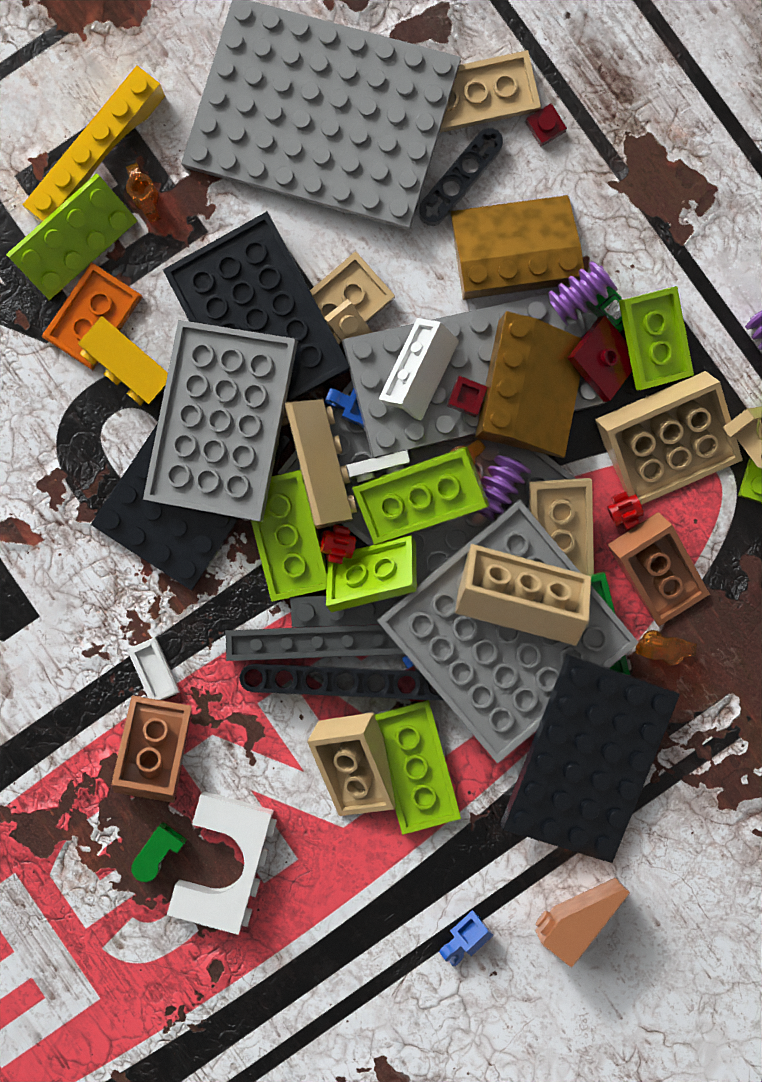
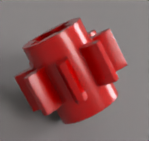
M624 491L611 497L613 504L608 505L607 509L616 527L623 524L626 530L640 524L638 517L644 515V510L636 494L628 497L627 492Z
M334 524L333 531H324L320 552L327 554L326 559H328V562L342 564L343 557L352 558L356 537L349 535L350 530L348 527Z

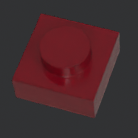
M552 103L527 117L525 121L540 147L567 130L566 125Z
M458 376L447 407L476 417L484 399L487 386Z

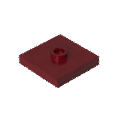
M605 315L596 319L567 358L603 402L611 401L632 372L627 341Z

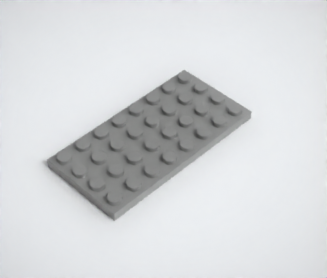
M545 294L432 319V321L441 322L459 342L422 420L413 418L404 409L385 405L379 400L414 324L343 339L342 344L350 366L349 371L372 459L476 435L480 410L478 415L473 417L449 408L447 404L458 376L486 385L498 321L506 311L537 318L583 338L586 334V329L580 309H576L577 320L572 319L568 315L566 316L568 324L566 326L550 303L549 295ZM580 375L574 412L605 404L606 402L602 401Z

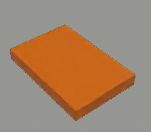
M91 262L42 337L91 370H94L99 362L97 361L93 366L79 354L83 350L78 345L79 341L101 316L120 331L143 296Z

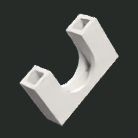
M203 791L199 797L192 825L221 832L233 838L240 846L244 856L243 873L235 883L224 888H210L179 879L175 884L167 915L239 935L242 926L248 927L253 909L247 908L250 896L256 897L261 879L255 878L258 866H265L269 849L264 848L267 836L273 837L277 820L272 818L274 810Z

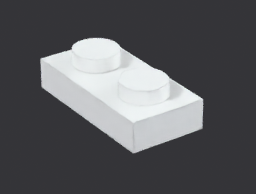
M407 450L348 464L347 468L350 479L357 478V483L375 479L374 473L386 471L387 474L404 469V466L409 465L410 461Z

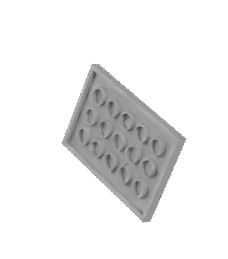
M178 320L143 500L263 522L298 344L296 339Z

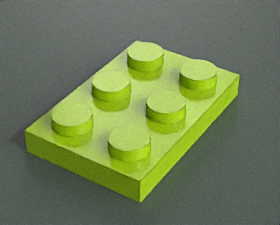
M668 287L618 300L636 390H644L693 376L694 372L678 287Z
M412 535L355 549L351 559L343 557L342 564L327 562L326 607L330 612L417 591L416 541Z

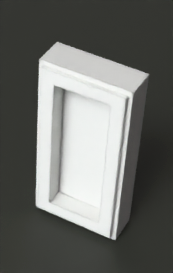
M157 637L127 649L148 698L162 701L180 693V689Z

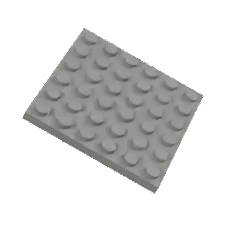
M521 500L514 503L417 586L416 592L408 593L377 620L497 763L538 729L567 654L610 668L639 643L591 585L589 622L576 646L455 613L458 589L471 544L581 573Z

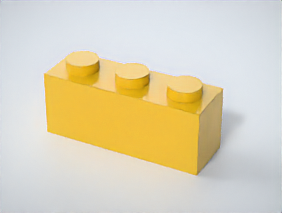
M101 316L79 341L78 345L83 349L79 354L93 366L98 361L107 369L103 374L114 384L118 385L120 382L125 384L130 389L127 395L140 406L144 401L150 406L165 388L168 372L104 317Z

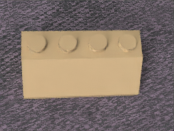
M323 399L285 403L316 528L322 529L334 526V524L338 525L353 521L352 514L357 513L353 495L347 496L344 484L350 483L346 465H339L337 455L343 453L339 436L332 437L330 425L335 424L332 407H325Z
M471 544L458 589L455 613L576 646L589 622L591 576Z

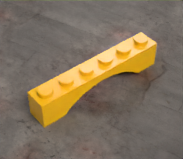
M136 65L22 204L24 208L41 223L82 187L116 144L137 125L148 119L166 97L161 84Z

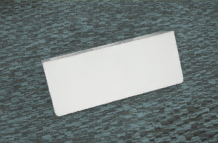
M417 318L379 400L385 405L404 409L413 418L422 420L459 340L441 322Z

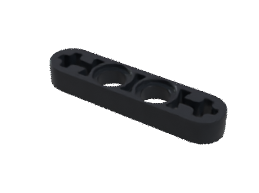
M486 128L480 131L422 200L419 216L424 224L428 226L439 225L498 156L503 145V138L498 130ZM494 138L495 148L489 146L482 157L479 152L484 146L483 139L490 140ZM469 158L476 160L479 165L478 170L474 173L465 172L462 168L464 160ZM448 181L456 182L460 187L459 193L454 196L447 195L443 191L444 184ZM440 197L443 202L438 207L437 213L439 215L433 214L428 217L426 206L434 207Z

